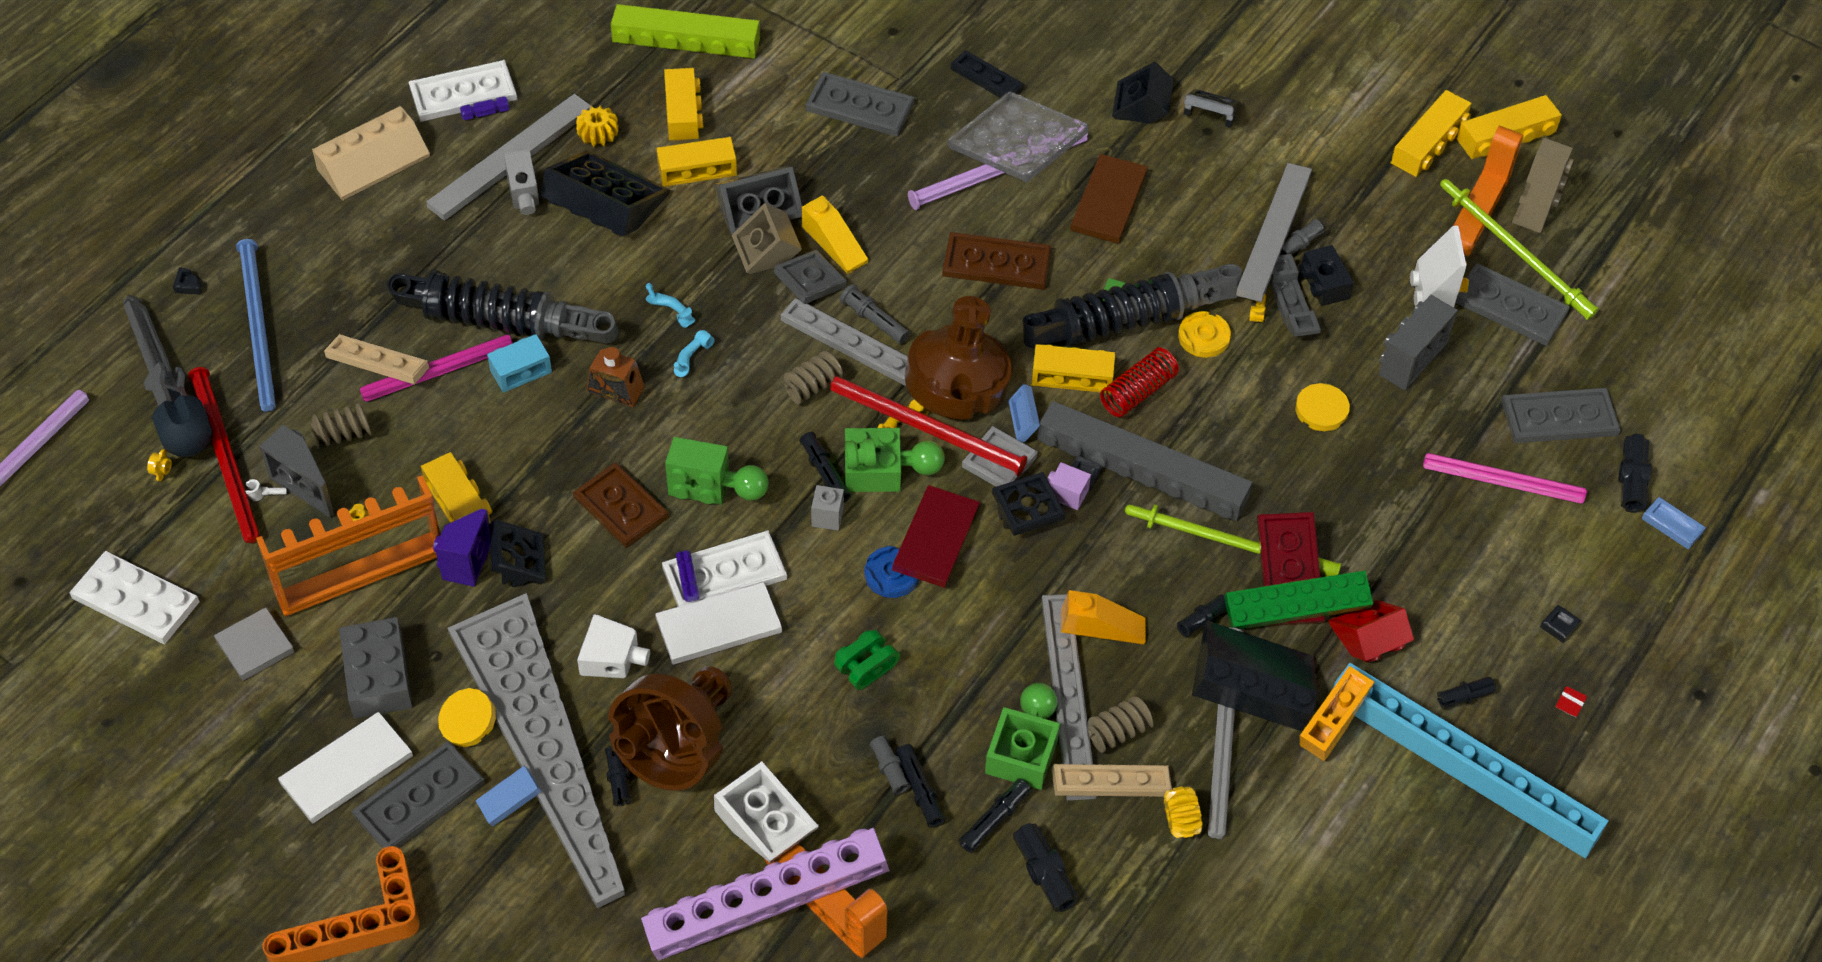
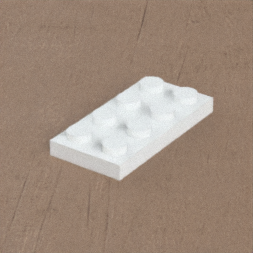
M107 551L100 556L70 591L72 599L164 645L199 603L196 595Z

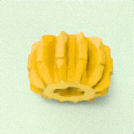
M601 105L598 108L590 106L589 110H582L581 115L577 116V134L579 138H582L584 144L591 142L593 147L596 144L604 146L606 141L613 142L614 136L618 135V119L610 108L603 109Z
M1177 787L1166 791L1164 804L1171 834L1176 838H1188L1200 834L1202 820L1195 791L1190 787Z

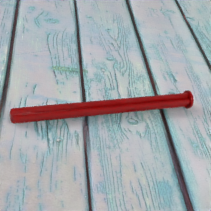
M205 367L194 368L188 373V379L193 383L197 397L202 401L212 427V444L244 542L256 543V538L260 537L209 381L210 372Z
M836 376L831 382V391L1015 472L1016 476H1020L1027 463V456L1025 455L1020 457L841 377Z

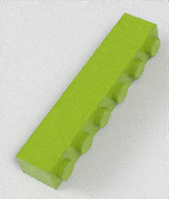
M617 4L611 22L612 42L755 59L760 40L758 20Z

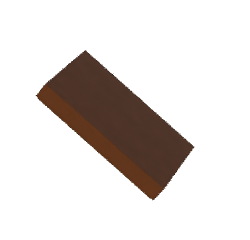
M616 462L573 492L574 499L625 548L669 518L668 511Z

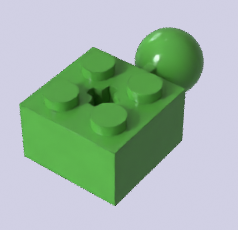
M845 428V441H854L859 444L864 439L872 438L876 454V466L867 467L866 465L859 464L857 468L853 469L847 468L845 457V487L849 492H900L901 466H912L919 474L933 475L944 465V451L936 442L921 441L912 450H900V428Z
M678 437L673 438L665 462L668 495L679 499L687 498L706 504L722 505L727 487L734 488L741 498L749 501L757 500L767 492L769 486L768 476L760 467L748 465L742 467L737 472L729 471L728 446Z
M1033 683L1024 689L1020 697V705L1024 713L1003 707L986 756L985 774L1012 782L1020 778L1030 787L1042 790L1058 742L1060 723L1046 719L1054 713L1057 707L1055 691L1047 684Z

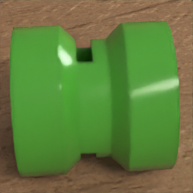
M872 438L864 439L859 444L854 441H845V457L848 469L857 468L859 464L866 465L867 467L876 466L875 446Z

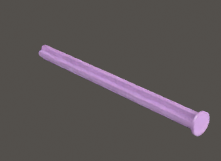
M1080 127L915 192L910 190L908 191L909 202L913 209L917 210L923 204L1083 143L1088 139L1087 131Z
M76 390L0 463V486L89 401L85 392Z

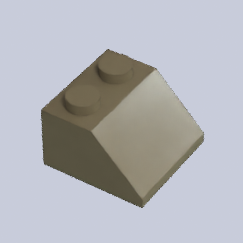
M764 203L732 234L744 268L749 274L775 268L776 265L791 260L802 250L787 212L767 203Z

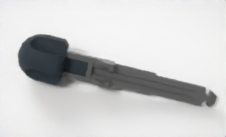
M128 294L123 301L124 309L149 371L143 384L147 391H153L158 404L153 413L152 420L162 446L165 450L178 457L195 456L207 448L212 436V427L203 403L194 396H187L184 389V372L179 367L172 370L147 308L141 304L143 300Z

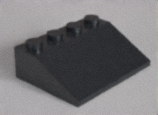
M586 150L545 168L540 196L548 199L551 204L569 209L574 215H581L590 219L595 225L604 226L612 230L616 235L625 236L637 230L669 195L670 189Z
M1206 620L1192 696L1301 731L1314 715L1317 695L1314 656Z

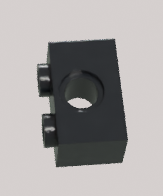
M1330 245L1304 252L1303 260L1300 264V273L1303 278L1307 279L1313 297L1318 299L1320 305L1325 306L1350 299L1354 282L1334 246Z

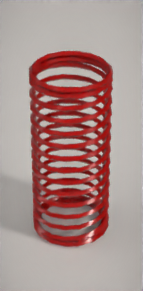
M1157 347L1154 349L1153 352L1100 391V398L1104 407L1113 416L1123 417L1133 407H1136L1137 404H1140L1141 401L1152 395L1154 391H1157L1158 388H1161L1162 385H1165L1166 382H1169L1178 375L1179 367L1175 357L1164 348ZM1156 354L1161 355L1167 360V362L1170 364L1172 368L1173 374L1170 373L1168 366L1164 363L1162 359L1157 357ZM1158 360L1165 366L1167 371L1162 368ZM1125 380L1129 382L1131 388L1129 387V385L1126 384ZM1117 387L1121 389L1124 396L1118 391ZM1104 391H1106L1107 398H1108L1109 402L1111 403V405H1112L1118 412H1120V413H1122V414H1119V413L1115 412V411L1109 406V404L1107 403V401H1106V399H1105ZM1108 391L1111 392L1114 400L1123 409V411L1119 410L1113 404V402L1110 399ZM1125 397L1131 402V405L1128 404Z

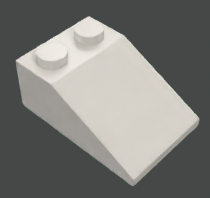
M1452 226L1417 260L1415 271H1411L1410 283L1411 286H1415V306L1420 301L1424 302L1430 295H1433L1454 308L1466 269L1458 226Z
M763 762L757 764L714 795V810L735 835L769 863H772L818 829V825Z

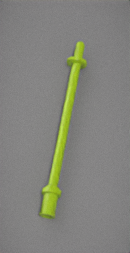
M1443 179L1440 182V186L1454 198L1452 202L1453 207L1462 205L1563 294L1566 305L1576 309L1587 321L1596 314L1599 308L1582 294L1583 291L1580 288L1576 289L1568 286L1468 198L1470 193L1468 188L1461 191L1448 179Z
M1154 504L1152 511L1134 505H1127L1125 507L1127 515L1148 521L1147 528L1149 529L1156 523L1260 554L1259 542L1158 513V505ZM1319 558L1320 575L1325 577L1338 575L1342 563Z

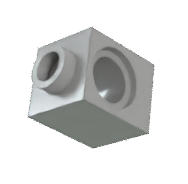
M816 485L811 507L812 527L839 531L844 510V489Z

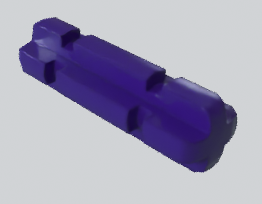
M506 96L497 97L495 101L489 99L473 103V106H470V104L460 107V113L463 120L473 119L475 115L478 118L495 114L497 110L499 112L508 111L509 103Z
M688 550L679 551L676 554L684 600L686 602L697 601L699 599V591L691 552Z

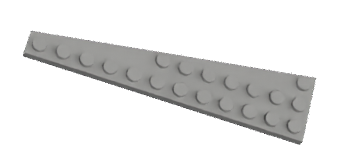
M527 593L448 627L449 635L478 689L493 702L496 708V722L520 767L526 766L542 792L536 796L597 908L602 907L624 896V888L600 820V815L584 771L563 702L560 698L557 684L552 674Z

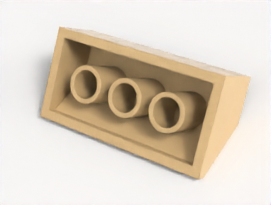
M401 106L312 149L317 170L341 200L430 157V153L414 121Z

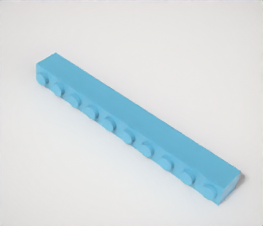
M1352 663L1348 664L1335 681L1333 688L1349 666L1373 680L1374 685L1355 714L1357 718L1586 859L1599 840L1608 823L1607 819Z

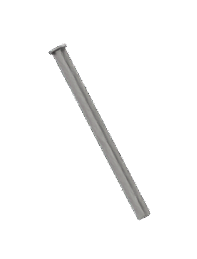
M1229 627V628H1231V629H1234V630H1237V631L1242 632V631H1241L1240 629H1238V628ZM1218 704L1208 825L1209 837L1222 839L1226 834L1235 709Z

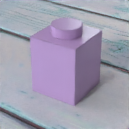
M1060 463L1056 472H1050L1047 480L1059 503L1078 510L1089 491L1091 474Z

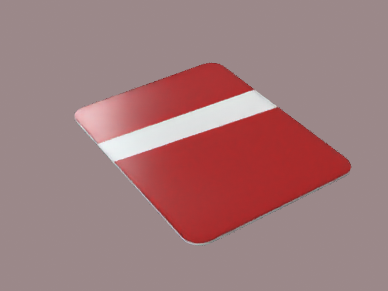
M1566 686L1556 704V708L1577 717L1587 696Z

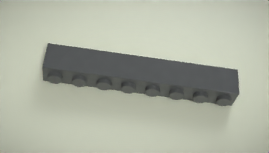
M1051 402L1039 423L1037 440L1045 445L1056 447L1072 456H1080L1100 464L1102 467L1117 472L1123 477H1129L1147 487L1156 488L1172 497L1188 501L1196 507L1205 508L1223 518H1229L1237 522L1249 499L1252 481L1057 402Z

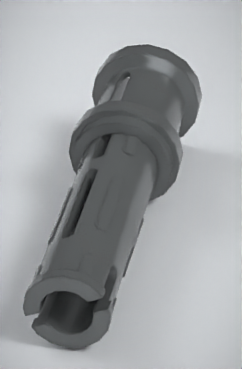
M851 284L843 291L840 302L854 309L858 317L870 320L899 345L904 344L908 340L910 331L877 307L875 300L871 296L867 297L861 293L857 285Z

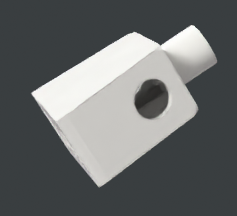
M593 615L577 659L579 673L583 676L625 678L628 675L631 663L647 666L650 658V649L637 647V634L633 628L599 615Z

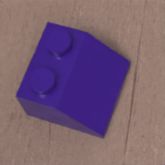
M479 509L445 525L441 536L438 535L436 537L433 551L437 554V567L440 568L442 580L475 587L491 548L487 510Z

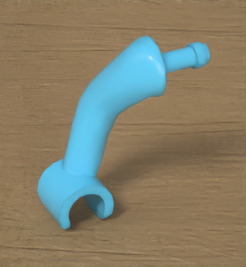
M646 284V289L649 292V295L646 297L648 303L667 306L679 313L677 314V320L684 328L696 321L691 315L692 310L690 307L686 308L675 297L654 292L652 284Z
M705 330L698 331L694 340L681 350L677 362L674 363V373L676 376L684 377L689 373L690 357L700 346L709 349L714 344L715 340Z

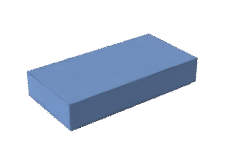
M1023 384L1008 400L1016 439L1021 442H1025L1040 426L1032 387Z
M1660 497L1646 510L1642 517L1644 521L1688 550L1706 528Z
M523 766L478 798L476 802L487 822L494 826L542 791L530 770Z

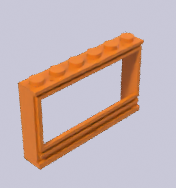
M423 475L417 477L421 496L408 500L403 488L396 487L393 489L392 494L397 505L382 511L375 498H367L365 506L369 516L353 521L348 509L341 508L337 511V516L342 526L325 532L319 519H312L309 522V526L314 537L298 543L292 530L285 529L282 531L281 536L286 547L269 553L262 536L256 538L284 617L437 558L436 552L433 551L436 537L438 535L441 536L433 504V496ZM426 516L429 533L283 589L278 572Z

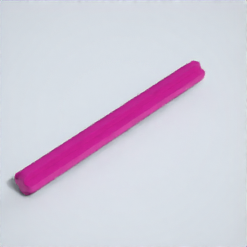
M504 335L428 363L429 369L416 384L487 359L488 353L513 344L512 339L509 335ZM387 377L362 386L360 393L363 400L368 402L414 384Z
M1427 453L1423 462L1425 469L1580 504L1586 498L1587 490L1583 487L1432 453Z

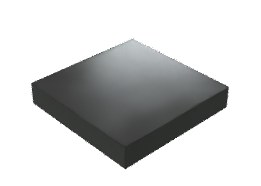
M817 250L776 265L774 269L777 277L803 304L845 288L847 280Z

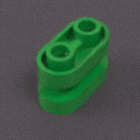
M867 630L854 643L844 646L837 651L834 666L843 675L850 673L849 682L857 690H862L890 671L899 661L900 653L892 645L884 646L886 639L878 630Z

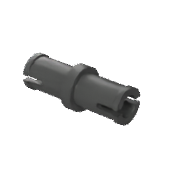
M1314 219L1301 230H1295L1291 237L1285 241L1280 255H1293L1298 250L1307 248L1310 241L1324 232L1322 223Z
M879 736L873 739L870 747L879 762L878 768L881 774L886 776L893 794L900 795L910 789L911 784L901 768V759L895 756L887 737Z

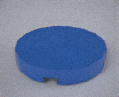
M896 546L877 549L870 554L865 565L864 578L868 587L874 593L883 597L897 598L907 595L915 589L919 582V579L892 571L893 562L899 549H896Z

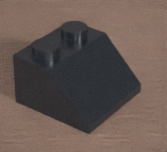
M1153 62L1117 82L1112 117L1119 120L1149 124L1164 118L1169 114L1174 78L1157 62Z

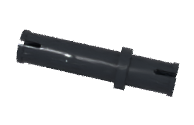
M814 432L805 433L799 441L809 456V463L817 469L827 487L844 489V503L851 498V494L831 463L829 452L821 446Z
M911 744L902 745L896 750L895 754L902 761L901 766L915 795L914 802L916 806L921 808L929 828L940 826L945 822L946 818L936 800L938 795L935 789L930 787Z
M1018 778L1003 795H998L994 799V804L959 838L960 845L967 852L973 853L981 842L1007 816H1012L1015 813L1018 804L1032 792L1030 786L1024 780Z

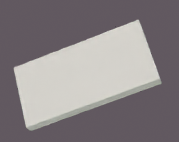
M505 60L409 81L420 122L460 113V107L470 104V106H473V103L489 99L495 101L497 97L506 96L508 102L517 100Z
M769 531L691 554L699 591V599L697 601L762 582L767 586L787 580L786 571ZM676 558L662 562L663 571L677 606L680 607L697 602H686L684 600Z
M764 582L655 614L673 665L782 633L781 624Z
M377 712L279 777L278 780L313 824L413 757V754L382 715Z

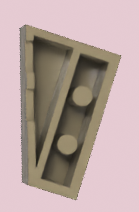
M1543 138L1534 158L1524 193L1519 201L1520 205L1513 217L1512 223L1541 233L1552 207L1557 208L1561 200L1562 193L1558 191H1563L1568 179L1564 173L1569 174L1574 159L1570 158L1573 150L1572 147Z

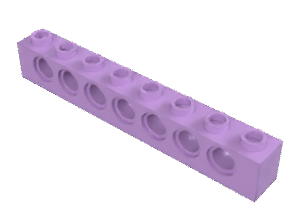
M874 828L869 830L860 829L841 841H828L815 851L800 852L792 860L784 863L775 862L769 864L763 871L756 874H743L737 877L735 882L725 886L715 885L699 896L684 897L671 907L653 909L647 916L641 919L651 950L659 961L888 872L889 868ZM851 853L859 855L854 862L844 861L846 856ZM824 864L830 866L827 872L823 874L816 873V869ZM790 877H801L800 881L797 884H787V881ZM762 888H772L768 895L758 896ZM733 899H743L742 903L738 907H729V904ZM705 910H714L711 917L707 919L700 918ZM676 921H685L681 929L671 930L672 925Z

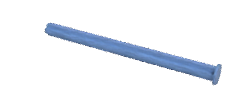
M243 239L237 243L236 249L241 256L261 410L267 412L273 411L276 408L255 255L258 246L256 241L252 239Z

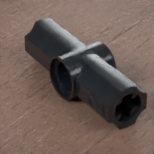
M1636 433L1625 437L1623 459L1618 474V482L1622 483L1621 507L1626 512L1631 513L1645 509L1647 486L1652 471V465L1648 463L1649 440L1644 435Z
M1027 823L1013 833V839L1026 860V868L1031 880L1036 886L1040 885L1055 912L1062 913L1071 909L1078 902L1079 897L1065 874V866L1059 853L1055 849L1051 850L1036 823Z

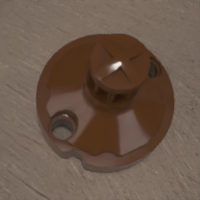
M974 296L959 298L954 302L952 325H946L935 331L927 330L914 340L909 349L904 375L906 387L911 396L921 406L937 415L952 419H971L974 413L982 412L989 414L1001 405L1006 396L1011 376V361L1002 345L984 333L985 325L989 322L991 314L990 306L984 300Z
M705 666L695 674L691 684L666 674H649L635 680L613 701L608 712V719L612 722L614 728L609 738L620 760L638 778L657 788L678 791L697 784L714 767L722 754L723 746L719 742V732L722 730V726L714 707L725 703L732 694V685L729 678L720 669Z

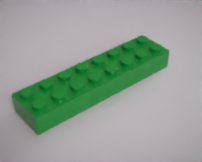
M1366 570L1227 592L1224 596L1230 627L1238 629L1370 609L1373 605Z

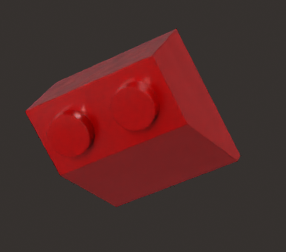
M1374 600L1370 609L1346 612L1329 620L1331 628L1349 654L1364 662L1378 660L1381 654L1388 651H1398L1404 648V644L1414 640L1405 608L1379 600Z

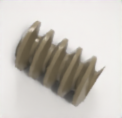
M822 351L818 356H813L809 361L803 362L801 367L796 366L792 372H786L783 381L789 397L795 404L799 405L802 402L800 395L808 400L810 398L809 390L816 395L819 392L818 386L826 389V380L831 384L835 375L843 378V372L837 359L829 352Z
M359 403L355 405V412H352L348 406H345L344 415H341L338 409H334L333 418L326 411L323 412V419L321 421L316 414L312 415V423L310 424L317 449H319L320 440L329 447L332 437L337 444L341 443L342 435L348 441H351L352 432H355L360 439L364 429L371 436L365 410H363Z
M1133 696L1128 699V702L1123 701L1118 704V707L1113 706L1109 708L1108 712L1103 711L1099 713L1098 717L1093 716L1089 718L1088 733L1100 753H1104L1106 751L1105 742L1110 748L1115 747L1114 738L1123 743L1125 742L1124 733L1128 737L1133 738L1135 737L1134 728L1138 732L1143 733L1145 732L1144 723L1153 728V719L1147 705L1140 698Z

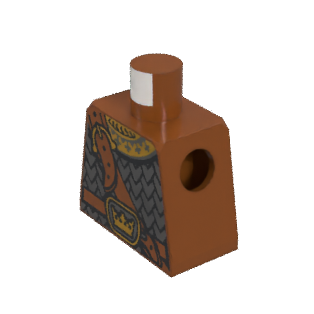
M615 347L601 349L589 369L587 392L634 407L645 388L636 360L621 355Z

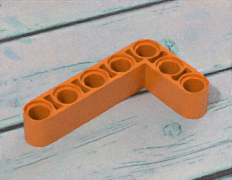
M1500 125L1492 139L1484 169L1468 197L1489 216H1491L1508 184L1523 139V134ZM1463 207L1453 226L1459 227L1464 255L1469 257L1485 226Z
M796 844L772 863H784L792 860L796 854L806 850L799 844ZM764 859L767 865L772 864L769 863L766 859ZM822 866L816 869L818 874L827 872ZM792 876L788 879L787 884L795 885L800 881L801 877ZM845 889L806 903L861 958L866 956L887 936V906L879 894L872 889H868L856 900Z
M389 846L383 848L376 857L385 904L274 932L268 935L263 942V951L268 962H319L414 936L419 929V918L403 852L398 847ZM398 863L393 868H386L389 864ZM396 890H404L402 893L398 895L392 894ZM403 916L410 917L408 920L404 922H398V920ZM370 925H379L376 929L366 930ZM342 932L348 933L343 938H336V936ZM311 940L317 941L312 946H305V944ZM280 948H285V951L283 953L277 955L274 954L276 950Z

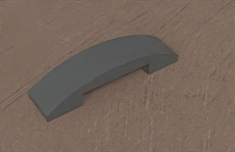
M1292 254L1280 255L1270 283L1281 317L1294 337L1318 334L1321 329L1314 311H1309L1297 280L1299 272Z

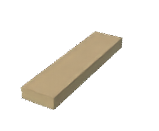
M340 334L324 350L326 358L414 385L429 369L427 360Z
M1054 764L1052 767L1055 796L1164 797L1166 791L1172 790L1169 767L1164 765Z

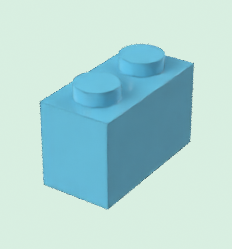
M536 334L487 354L490 371L503 393L552 373L550 356Z

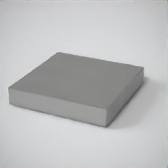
M992 426L982 440L1020 457L1023 455L1027 456V463L1021 475L1016 476L1014 471L971 452L962 461V467L997 487L1018 480L1037 458L1038 451Z
M266 607L214 635L216 642L242 681L295 653L292 645Z

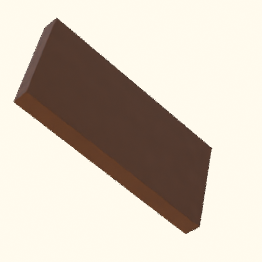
M1100 154L1072 220L1070 231L1119 244L1147 174L1148 166Z
M950 232L942 276L1044 290L1051 245Z

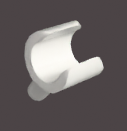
M255 479L246 482L247 487L252 491L248 490L245 492L252 501H259L264 495L287 494V488L261 487L260 483Z

